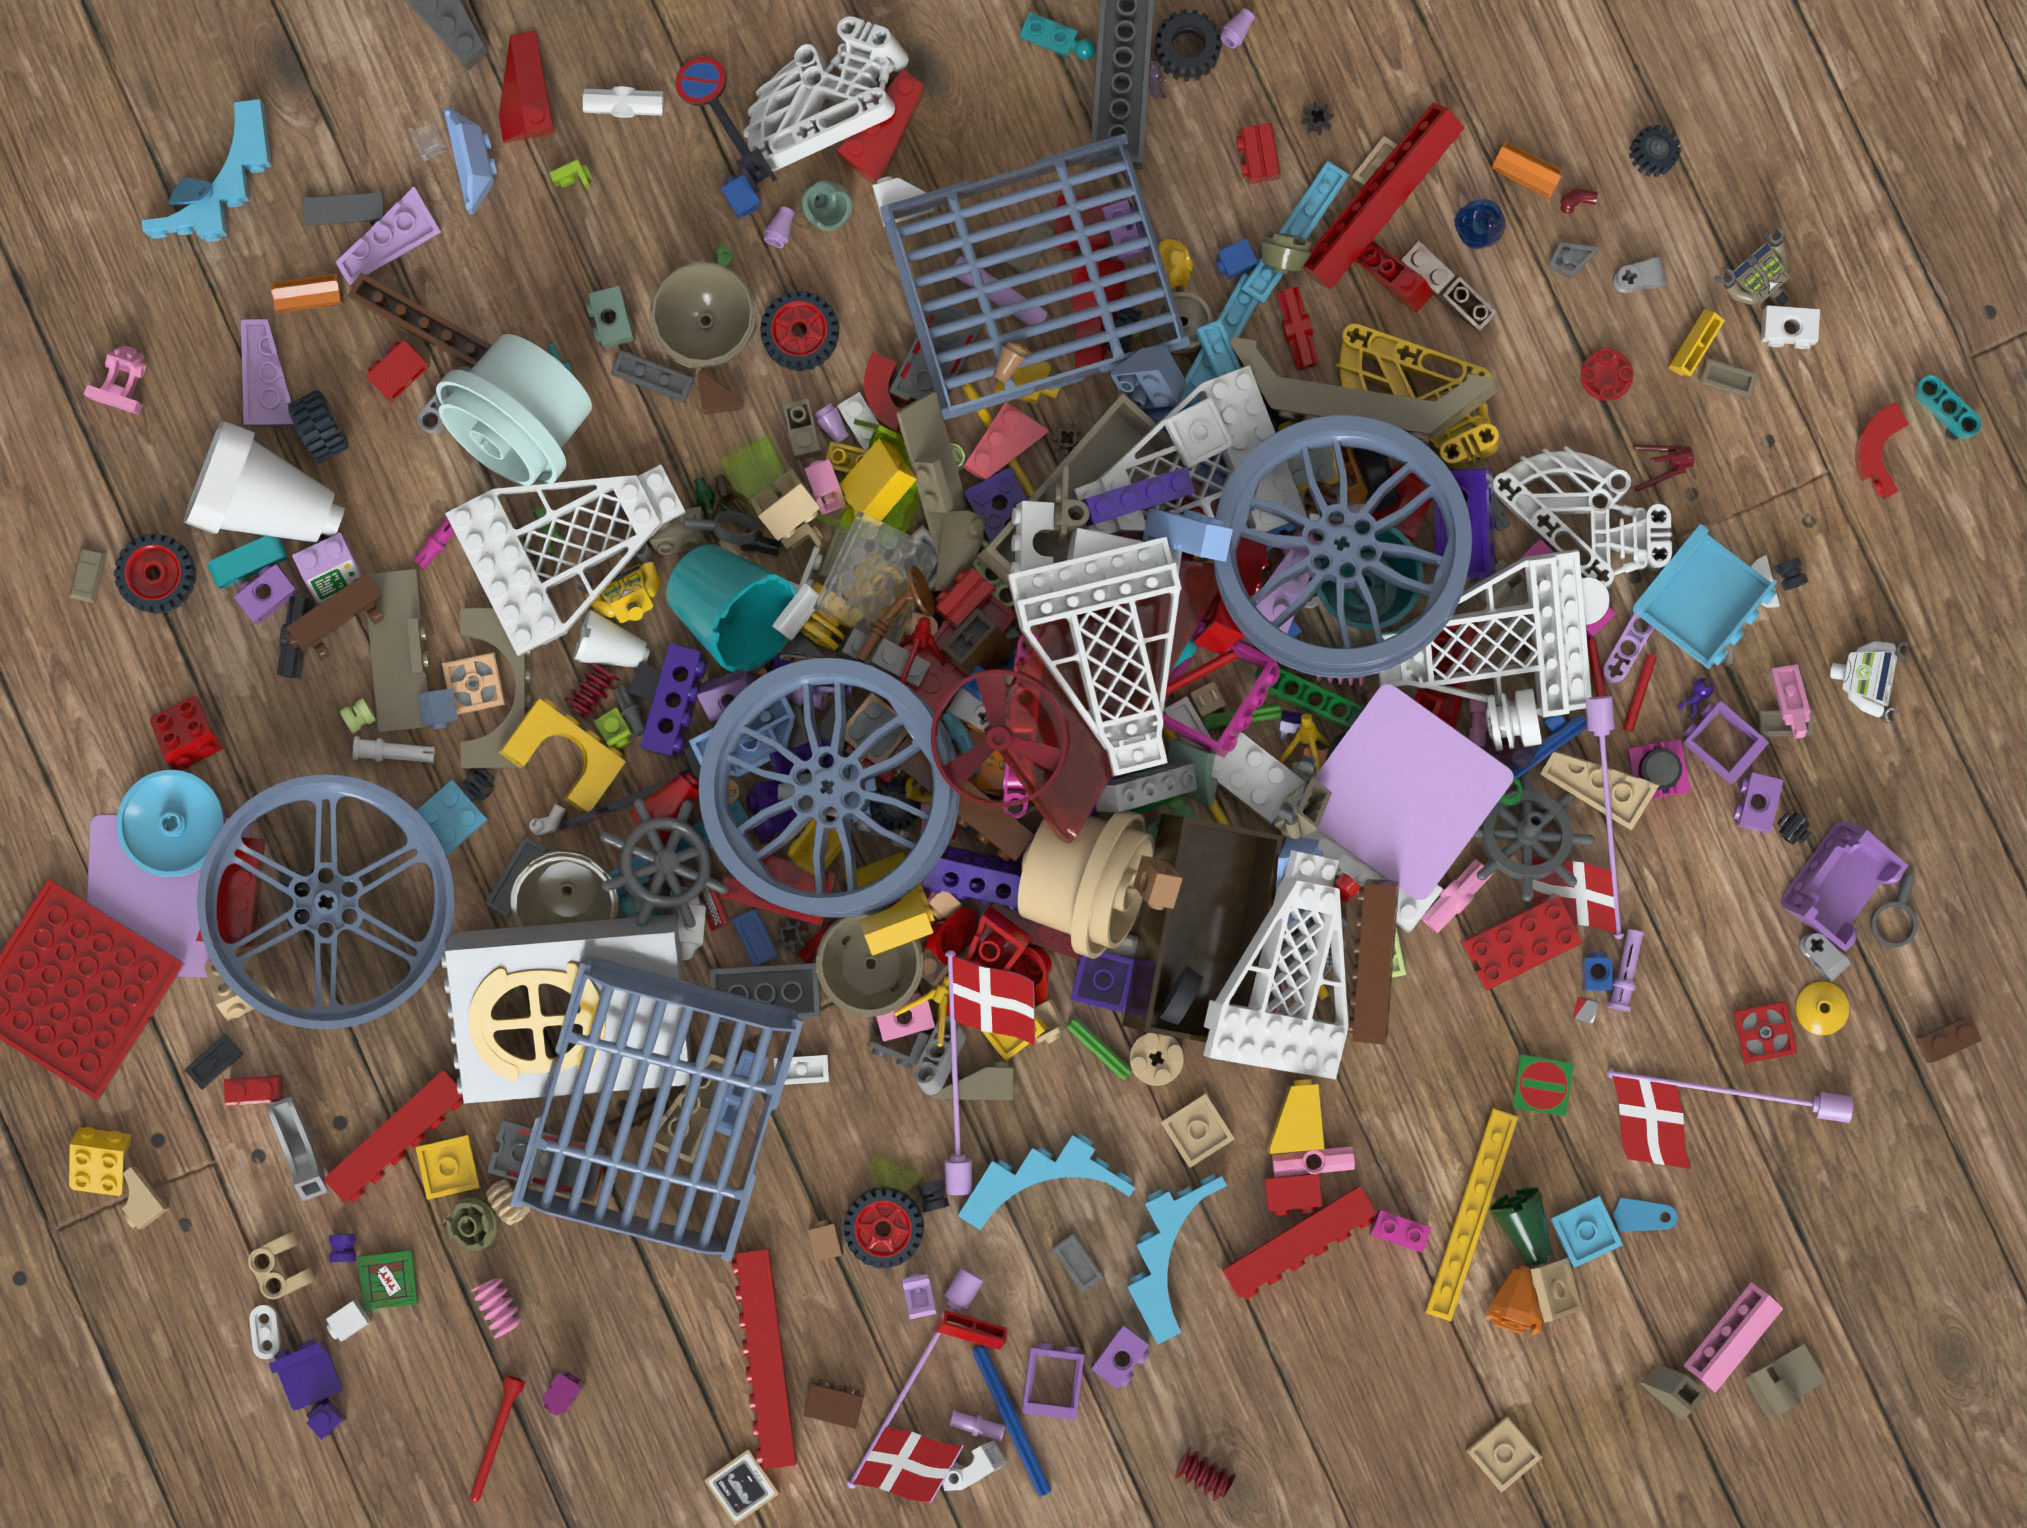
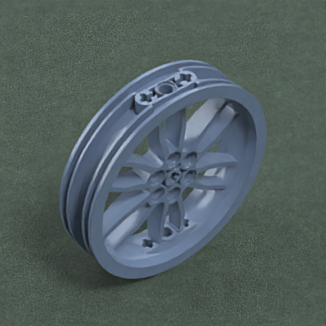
M1336 415L1305 420L1273 434L1253 449L1234 471L1223 491L1215 518L1225 521L1224 526L1233 529L1226 562L1214 560L1219 592L1227 611L1242 633L1257 648L1279 663L1300 672L1321 677L1353 678L1376 674L1398 666L1421 652L1440 634L1454 614L1463 594L1471 558L1472 532L1468 508L1457 481L1445 463L1427 445L1408 432L1383 421L1361 416ZM1332 447L1340 481L1339 504L1327 506L1315 482L1309 457V451ZM1341 447L1374 451L1392 458L1403 465L1399 471L1376 490L1358 513L1350 512L1347 507V475ZM1300 455L1303 459L1308 488L1321 518L1318 521H1312L1283 505L1256 498L1255 495L1260 482L1279 465ZM1414 473L1427 487V489L1402 509L1385 518L1375 521L1371 516L1383 497L1408 474ZM1434 497L1445 523L1448 543L1442 557L1412 546L1378 542L1375 537L1404 521L1424 502ZM1256 508L1280 517L1302 530V536L1273 535L1248 528L1247 523L1251 511ZM1333 516H1338L1344 522L1339 526H1334L1329 522V519ZM1363 524L1369 528V531L1366 534H1359L1356 532L1355 527ZM1312 534H1319L1323 537V540L1320 543H1312L1308 538ZM1241 537L1270 547L1304 551L1308 556L1278 573L1254 596H1249L1240 577L1236 551ZM1341 542L1345 543L1346 547L1342 551L1337 550ZM1365 550H1370L1375 554V557L1371 560H1365L1360 554ZM1381 557L1413 559L1435 565L1437 572L1433 584L1426 585L1402 576L1382 564ZM1319 559H1323L1329 565L1325 569H1318L1314 563ZM1343 568H1351L1355 574L1352 577L1346 578L1340 574V571ZM1308 572L1313 579L1300 597L1275 620L1270 622L1256 605L1282 584ZM1367 572L1399 588L1429 596L1425 611L1407 628L1386 640L1381 636L1376 607L1363 577ZM1327 580L1336 584L1337 622L1343 644L1342 648H1327L1309 644L1279 629L1307 604L1324 581ZM1356 587L1368 611L1375 644L1352 648L1350 645L1344 616V589H1352Z
M816 658L794 662L777 668L751 683L736 696L720 716L708 739L700 768L699 801L702 819L709 840L725 867L741 884L759 897L790 910L820 917H848L872 912L897 901L914 889L935 867L948 846L956 825L960 805V794L945 781L933 758L930 740L932 721L935 715L933 709L911 688L889 674L872 666L846 659ZM834 684L836 719L830 747H823L816 726L813 686ZM845 685H851L867 689L886 698L898 716L874 731L849 757L844 758L843 751L847 722L844 687ZM800 689H803L804 721L813 754L808 761H804L781 743L751 728V724L770 705ZM940 720L938 726V746L943 763L946 765L957 757L951 739ZM900 725L904 726L913 738V744L888 760L866 767L862 761L874 747ZM751 735L774 747L794 763L790 775L765 771L738 759L735 756V752L743 736ZM920 750L923 751L931 764L933 794L930 812L925 813L895 798L866 791L865 783L867 780L899 766ZM832 754L834 758L833 765L829 768H824V757ZM737 764L764 778L793 785L795 793L793 796L761 810L739 826L730 813L728 784L731 765ZM851 766H856L858 774L854 779L849 780L846 772ZM805 770H810L812 774L811 780L803 784L801 774ZM828 783H831V784L834 785V786L832 787V790H833V793H832V794H830V793H828V792H825V791L828 790V786H827ZM853 793H858L859 803L851 807L848 803L849 796ZM807 797H812L813 806L810 810L805 811L802 807L803 800ZM870 801L897 806L924 818L926 825L917 843H913L885 829L868 815L866 810L870 805ZM835 808L837 810V818L833 822H828L826 814L828 810ZM793 809L797 813L796 818L779 837L760 851H757L751 840L747 837L749 835L748 832L769 818ZM853 815L878 833L909 847L911 851L887 875L861 888H857L856 857L847 823L848 819ZM812 819L817 821L813 853L815 892L800 890L777 880L771 875L762 861L789 843ZM829 830H837L844 851L848 887L846 892L826 893L824 857Z

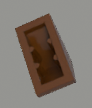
M702 370L698 372L701 405L704 415L742 410L745 406L742 400Z

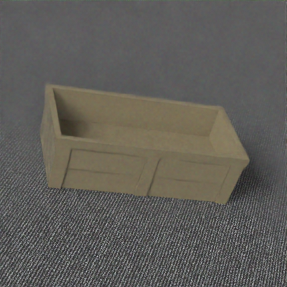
M1122 393L1097 418L1098 421L1058 467L1043 479L1037 486L1036 492L1028 501L1053 503L1054 485L1058 483L1063 466L1069 467L1068 499L1075 500L1071 490L1099 479L1157 424ZM1161 429L1135 453V458L1140 459L1172 447L1174 443L1171 437ZM1177 451L1161 457L1173 462ZM1180 457L1177 465L1185 468ZM1153 460L1140 464L1138 467L1149 471ZM1158 462L1153 474L1157 476L1169 472L1170 467ZM1198 463L1197 466H1196V469H1195L1194 473H1195L1202 465H1200V464ZM1134 471L1130 482L1134 484L1146 479V476ZM1161 504L1159 510H1163L1166 506ZM1149 508L1142 509V510L1148 512V511H1149ZM1012 519L977 555L1009 587L1007 575L1011 574V566L1015 562V551H1012L1011 543L1013 535H1016V524L1012 523ZM1053 531L1049 533H1036L1034 535L1033 548L1039 555L1053 557V564L1067 561L1070 541H1064L1062 547L1059 548L1056 547V534ZM1113 532L1109 535L1119 536L1120 533H1126L1140 537L1144 532ZM1062 618L1050 621L1049 623L1051 625L1061 622L1066 623L1067 619Z

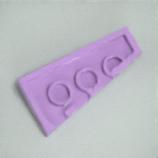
M413 186L399 202L336 261L349 285L356 282L360 273L368 276L441 234L440 229L416 188Z
M268 319L241 320L244 426H294L288 412V404L291 403Z
M1290 550L1268 582L1278 573L1307 557L1308 554L1304 551ZM1305 572L1282 584L1257 604L1256 607L1270 622L1275 620L1303 593L1310 577L1309 573ZM1294 616L1279 627V629L1288 633ZM1246 636L1239 639V641L1256 647Z

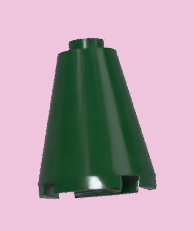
M1528 1187L1516 1191V1196L1508 1198V1195H1504L1490 1205L1491 1215L1525 1262L1532 1263L1533 1266L1545 1263L1548 1260L1547 1257L1551 1254L1542 1195L1538 1188Z

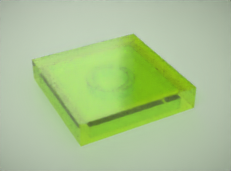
M769 437L720 459L734 489L749 499L748 503L740 500L743 508L751 505L750 500L768 486L775 493L779 492V489L773 482L785 474V471Z

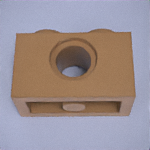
M1142 855L1133 886L1140 893V896L1145 899L1149 907L1163 910L1164 907L1174 909L1183 878L1167 860Z

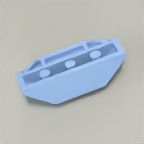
M445 107L443 109L466 210L472 215L476 213L494 185L493 175L498 174L494 158L489 159L487 150L492 148L489 134H484L479 125L450 107Z
M784 696L774 702L751 724L752 730L781 743L786 748L788 747L796 718L787 697ZM713 729L689 740L700 765ZM744 735L738 745L735 756L755 767H760L771 761L769 754L778 750L751 735ZM737 764L731 765L730 775L740 777L750 772Z

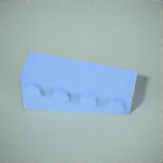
M1149 508L1142 540L1150 541L1167 537L1169 548L1181 550L1199 557L1226 562L1233 529L1225 527V521L1208 517V515L1200 514L1199 512L1184 510L1183 514Z

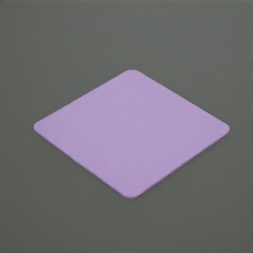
M1384 684L1377 690L1316 775L1317 781L1332 792L1318 829L1388 880L1400 882L1399 888L1417 900H1423L1430 895L1511 785L1514 778L1513 772L1392 684Z
M117 815L95 816L90 824L87 902L184 962L185 965L177 977H207L204 966L211 959L204 942L196 941L200 930L197 894L201 869L181 877H162L146 872L135 865L121 847L117 834ZM250 825L244 829L241 837L250 838Z

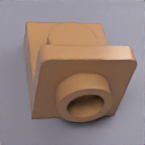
M925 950L923 953L922 978L937 988L938 984H942L945 976L949 977L948 964L941 963L935 954Z

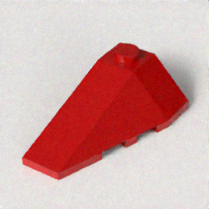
M536 31L510 35L498 116L503 143L555 134Z
M1108 259L1096 262L1100 277L1125 270L1124 262ZM1085 265L1072 269V285L1090 280ZM1125 281L1104 287L1108 302L1123 298ZM1093 291L1073 296V313L1098 306ZM1118 311L1111 313L1114 322L1117 318ZM1101 316L1075 323L1074 340L1104 332L1105 328ZM1108 341L1074 351L1075 369L1104 361Z
M1473 622V623H1472V624L1475 625L1477 628H1479V623H1478V622ZM1462 624L1445 627L1452 633H1455ZM1469 625L1459 638L1469 645L1478 632ZM1443 629L1433 642L1443 648L1452 636ZM1457 640L1447 653L1457 660L1466 647ZM1431 644L1433 661L1440 651ZM1472 651L1462 662L1469 670L1474 655ZM1445 655L1435 668L1446 674L1454 664V661ZM1459 666L1455 672H1462L1465 670ZM1433 670L1434 676L1439 675L1437 672ZM1467 682L1446 684V686L1466 690ZM1425 688V692L1443 700L1437 717L1456 730L1464 697Z

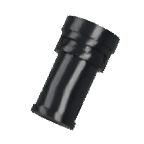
M757 534L754 542L741 546V551H750L752 553L757 551L778 557L781 540L777 541L758 536Z

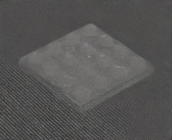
M858 511L813 609L870 635L872 633L870 629L872 627L875 628L873 624L877 622V618H881L902 593L905 592V589L909 588V567L917 566L928 583L938 562L934 547ZM909 602L891 621V627L887 628V633H884L885 639L896 645L899 644L906 630V621L911 619L912 613H914L917 606L916 602L912 604Z

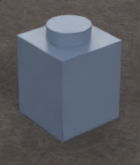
M453 688L417 695L422 726L433 725V730L449 728V722L458 720Z

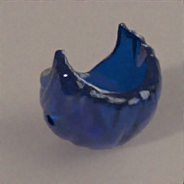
M1488 199L1469 202L1458 210L1454 218V226L1459 238L1471 249H1484L1493 246L1502 238L1506 228V221L1501 208L1497 203Z

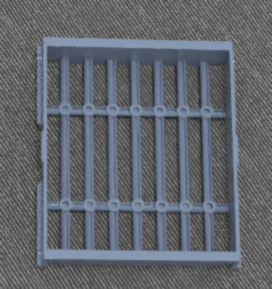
M1126 133L1038 159L1035 165L972 184L969 181L961 182L880 207L885 229L944 421L1025 397L1045 389L1053 390L1083 381L1088 376L1114 370L1139 351L1124 354L1119 338L1167 323L1171 324L1175 339L1151 347L1166 346L1170 353L1191 347L1189 338L1185 335L1129 154V143ZM1115 153L1119 155L1120 161L1069 176L1068 167ZM1057 171L1059 178L1057 180L961 208L959 202L961 199ZM1121 171L1124 172L1128 186L1079 201L1076 200L1073 190L1074 185ZM1057 190L1063 191L1066 205L976 232H968L965 222L967 217ZM1129 196L1132 197L1135 212L1084 226L1080 211ZM949 203L950 212L900 227L896 225L895 219ZM1066 215L1071 217L1074 230L978 259L976 258L973 243ZM1139 221L1143 237L1092 252L1088 236ZM947 223H955L959 237L905 253L901 237ZM1077 240L1082 253L1080 256L984 284L980 271L981 268ZM962 247L966 262L918 277H912L909 262ZM1147 247L1151 262L1100 277L1096 265L1097 261ZM1080 266H1086L1089 281L996 309L991 307L988 297L990 293ZM1155 272L1159 285L1158 288L1115 301H1107L1104 287ZM970 273L974 285L973 288L920 303L916 288ZM1089 291L1094 292L1098 306L1000 335L996 319ZM978 298L982 313L928 329L924 313ZM1163 298L1167 313L1115 327L1112 312ZM1101 316L1105 328L1104 332L1024 356L1026 358L1019 368L1107 341L1110 344L1114 358L1017 387L1015 386L1013 376H1011L1007 383L1003 382L1004 391L951 406L947 389L991 377L995 372L997 364L947 379H943L939 364L988 349H993L998 363L1002 346L1007 344L1008 341L1015 342ZM982 323L986 324L989 334L988 339L938 354L935 353L932 338Z
M586 955L585 961L581 962L555 1049L558 1053L557 1058L552 1062L544 1090L546 1096L540 1116L536 1117L510 1206L521 1208L523 1204L544 1214L702 1254L720 1255V1259L731 1261L757 1176L753 1170L771 1111L778 1107L803 1020L798 1019L796 1010ZM587 978L604 985L588 1036L572 1032ZM615 989L630 993L617 1040L616 1042H610L600 1039ZM642 996L657 1001L643 1048L640 1050L627 1046V1041L640 997ZM667 1003L683 1007L670 1054L664 1056L653 1053ZM695 1010L710 1015L696 1062L690 1063L680 1060V1055ZM720 1017L736 1021L723 1067L721 1070L706 1067ZM749 1024L763 1029L749 1075L744 1077L732 1072L746 1025ZM773 1030L786 1031L771 1083L760 1081L759 1076ZM568 1042L585 1046L586 1048L560 1137L555 1142L543 1139L541 1135ZM597 1049L612 1053V1057L585 1147L582 1149L569 1145ZM624 1056L639 1060L612 1154L606 1155L595 1152ZM651 1063L665 1067V1071L638 1161L633 1162L622 1159V1155L647 1070ZM676 1070L692 1074L667 1160L664 1168L661 1169L649 1166L648 1163ZM702 1077L718 1081L692 1171L688 1176L674 1171ZM732 1084L743 1087L745 1089L717 1181L711 1182L701 1179L728 1085ZM755 1091L766 1093L767 1097L739 1188L727 1186ZM538 1148L555 1153L544 1192L526 1188ZM565 1155L581 1159L570 1199L554 1195ZM592 1162L608 1166L596 1206L580 1202ZM618 1169L634 1173L623 1212L607 1209ZM644 1176L660 1180L649 1219L633 1215ZM671 1183L687 1186L675 1226L659 1222ZM697 1189L713 1193L702 1232L686 1229ZM723 1196L734 1198L735 1203L725 1236L721 1238L713 1236L712 1232Z

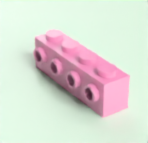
M1751 1282L1684 1364V1367L1700 1382L1716 1393L1783 1308L1770 1295Z

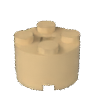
M1147 1033L1138 1038L1129 1054V1064L1133 1074L1141 1082L1152 1086L1165 1085L1173 1081L1179 1075L1184 1061L1183 1050L1175 1038L1154 1033ZM1159 1051L1162 1053L1160 1058L1164 1061L1162 1064L1157 1063L1156 1066L1151 1065L1152 1059L1149 1058V1055L1156 1054Z

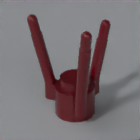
M1681 444L1673 446L1634 445V450L1669 452L1668 455L1651 457L1650 462L1669 461L1670 467H1675L1674 470L1648 480L1634 489L1639 491L1677 474L1686 473V468L1694 466L1692 448L1690 446L1682 447Z

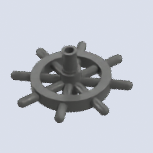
M1527 771L1520 776L1522 797L1519 802L1507 805L1498 801L1483 821L1482 826L1478 828L1472 837L1481 838L1483 850L1489 859V862L1477 872V878L1485 880L1498 869L1512 878L1522 880V898L1525 901H1530L1533 898V880L1542 879L1554 872L1569 886H1575L1577 878L1563 863L1570 853L1572 844L1592 845L1595 842V837L1591 834L1573 833L1570 819L1564 809L1575 800V795L1567 792L1558 801H1555L1545 794L1531 791V773ZM1513 791L1505 795L1509 797L1514 796L1517 793V791ZM1521 805V822L1507 808ZM1532 807L1538 808L1544 813L1542 815L1538 812L1532 813ZM1499 815L1512 829L1494 828L1497 816ZM1553 820L1558 832L1542 831V828ZM1495 839L1513 841L1501 851ZM1541 842L1559 843L1556 855L1554 856ZM1519 849H1521L1522 864L1510 859ZM1532 849L1545 863L1532 865Z
M638 798L634 801V806L641 824L633 829L625 840L608 832H603L600 835L602 842L620 849L618 856L620 875L604 881L601 884V888L603 891L608 892L624 885L627 891L643 904L637 918V925L640 927L647 925L653 908L660 910L679 908L685 925L688 928H693L696 925V920L688 903L696 898L704 887L721 894H726L729 891L727 884L709 877L711 870L709 851L714 850L710 840L705 841L700 833L687 823L693 807V803L690 800H685L682 803L677 819L671 817L652 819L644 800ZM659 830L671 832L665 849L657 832ZM647 834L654 852L640 847L636 843L642 836ZM680 838H684L691 847L675 853ZM632 855L650 863L633 870ZM696 857L697 871L679 863ZM676 874L693 881L690 888L684 893ZM648 876L652 880L649 890L643 887L638 879ZM665 878L673 896L658 895Z

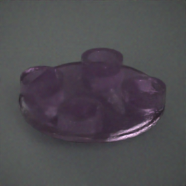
M1520 735L1514 736V749L1509 748L1508 737L1501 738L1502 751H1496L1491 738L1484 745V750L1510 768L1511 771L1526 767L1534 760L1537 754V745L1524 747Z

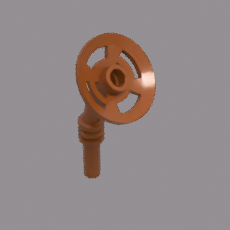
M917 566L909 567V588L905 589V592L902 593L881 618H877V622L873 624L875 628L872 627L870 629L872 633L856 657L862 663H866L880 638H884V633L888 632L887 628L891 627V621L909 602L911 604L916 602L920 610L928 617L935 614L931 590L924 575Z

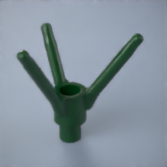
M704 477L697 478L694 481L697 488L695 490L697 495L696 507H706L711 515L713 514L711 504L714 503L715 493L712 492L710 485L706 484ZM725 503L719 504L724 511H734Z

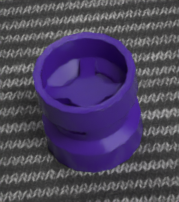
M356 1234L329 1235V1244L332 1246L329 1262L356 1261V1252L353 1248V1245L356 1243Z

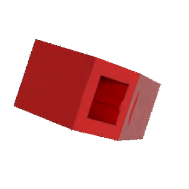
M1374 241L1368 244L1356 260V263L1389 293L1415 313L1434 295L1424 277Z

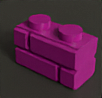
M568 1371L558 1373L550 1384L551 1387L547 1389L542 1397L543 1402L546 1403L544 1408L556 1416L567 1412L585 1387L584 1382Z

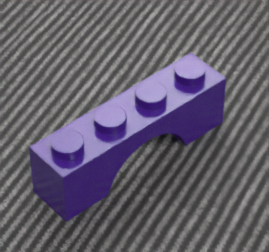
M1188 467L1080 501L1089 508L1090 514L1086 523L1088 527L1194 494L1195 490Z

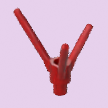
M921 617L919 625H916L913 633L898 644V646L904 648L911 641L914 643L900 678V682L903 684L907 679L919 647H925L929 644L941 664L946 663L934 641L933 635L930 634V619L927 617Z

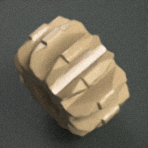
M504 1178L490 1186V1189L486 1191V1197L496 1215L506 1224L512 1225L522 1220L530 1212V1207L523 1204L521 1208L510 1206L516 1185L509 1179Z

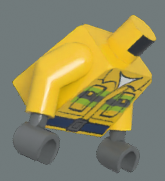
M646 543L644 544L646 547L645 552L640 554L638 551L635 554L643 562V565L638 564L618 574L591 604L595 612L604 617H615L619 623H624L628 620L637 621L641 619L644 612L654 607L653 597L656 596L660 587V579L654 562L650 561L653 555L652 550ZM585 571V576L592 588L593 583L589 573ZM575 577L578 589L586 592L585 596L588 598L590 594L585 584L580 583Z

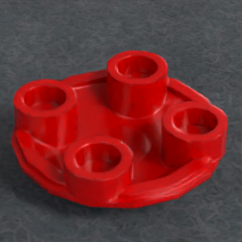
M1603 348L1587 357L1582 365L1580 378L1583 388L1590 396L1601 401H1612L1619 399L1627 393L1632 385L1634 371L1631 363L1623 354L1610 348Z

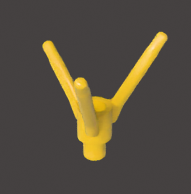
M1304 714L1301 716L1300 730L1297 731L1295 738L1283 753L1279 762L1283 764L1299 741H1301L1302 743L1309 744L1312 757L1316 759L1315 769L1316 773H1318L1321 769L1315 741L1318 739L1327 748H1329L1330 743L1319 733L1315 723L1312 722V716Z
M945 976L941 985L938 984L935 990L932 989L924 996L894 1011V1015L898 1016L929 999L938 1002L939 1008L936 1025L939 1021L937 1042L939 1047L943 1045L946 1010L949 999V977Z

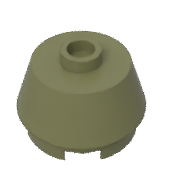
M1265 230L1264 239L1260 240L1262 262L1273 266V271L1284 274H1288L1289 270L1300 272L1312 253L1310 251L1312 241L1304 240V238L1286 233L1274 234V231Z
M465 1198L456 1203L451 1211L450 1218H447L446 1221L450 1239H455L464 1247V1250L479 1251L487 1248L494 1240L501 1226V1218L496 1215L490 1203L476 1198Z

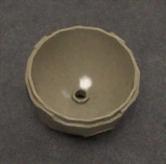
M704 260L689 262L678 267L661 281L651 301L649 310L650 324L655 339L673 360L689 368L714 367L728 362L749 346L756 331L755 300L750 288L736 272L719 263ZM703 318L711 319V323L708 326L702 325L701 321Z

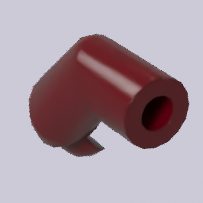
M1578 188L1573 189L1561 198L1560 209L1563 213L1571 214L1574 212V207L1579 203L1595 205L1598 192Z

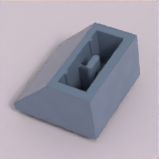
M1166 346L1142 348L1112 370L1110 374L1121 394L1124 393L1140 409L1177 406L1181 401L1186 384L1184 376Z

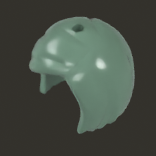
M829 180L816 182L802 196L801 205L805 216L816 228L822 231L837 229L849 219L852 213L853 204L850 193L837 182Z

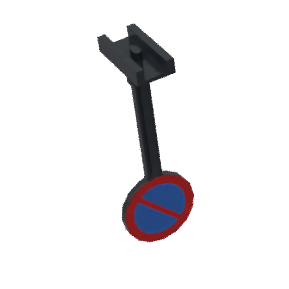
M697 57L689 60L680 68L676 76L675 87L678 95L690 105L705 106L709 104L742 156L740 160L736 161V164L755 193L758 192L759 189L756 184L769 176L774 182L777 180V177L759 148L750 151L719 101V97L722 95L727 83L724 67L716 59L710 57Z
M690 746L683 749L687 769L679 772L678 775L681 773L687 775L690 772L699 779L701 765ZM675 777L618 799L607 807L595 809L559 825L558 829L560 832H566L593 822L610 812L621 811L631 807L636 799L644 800Z

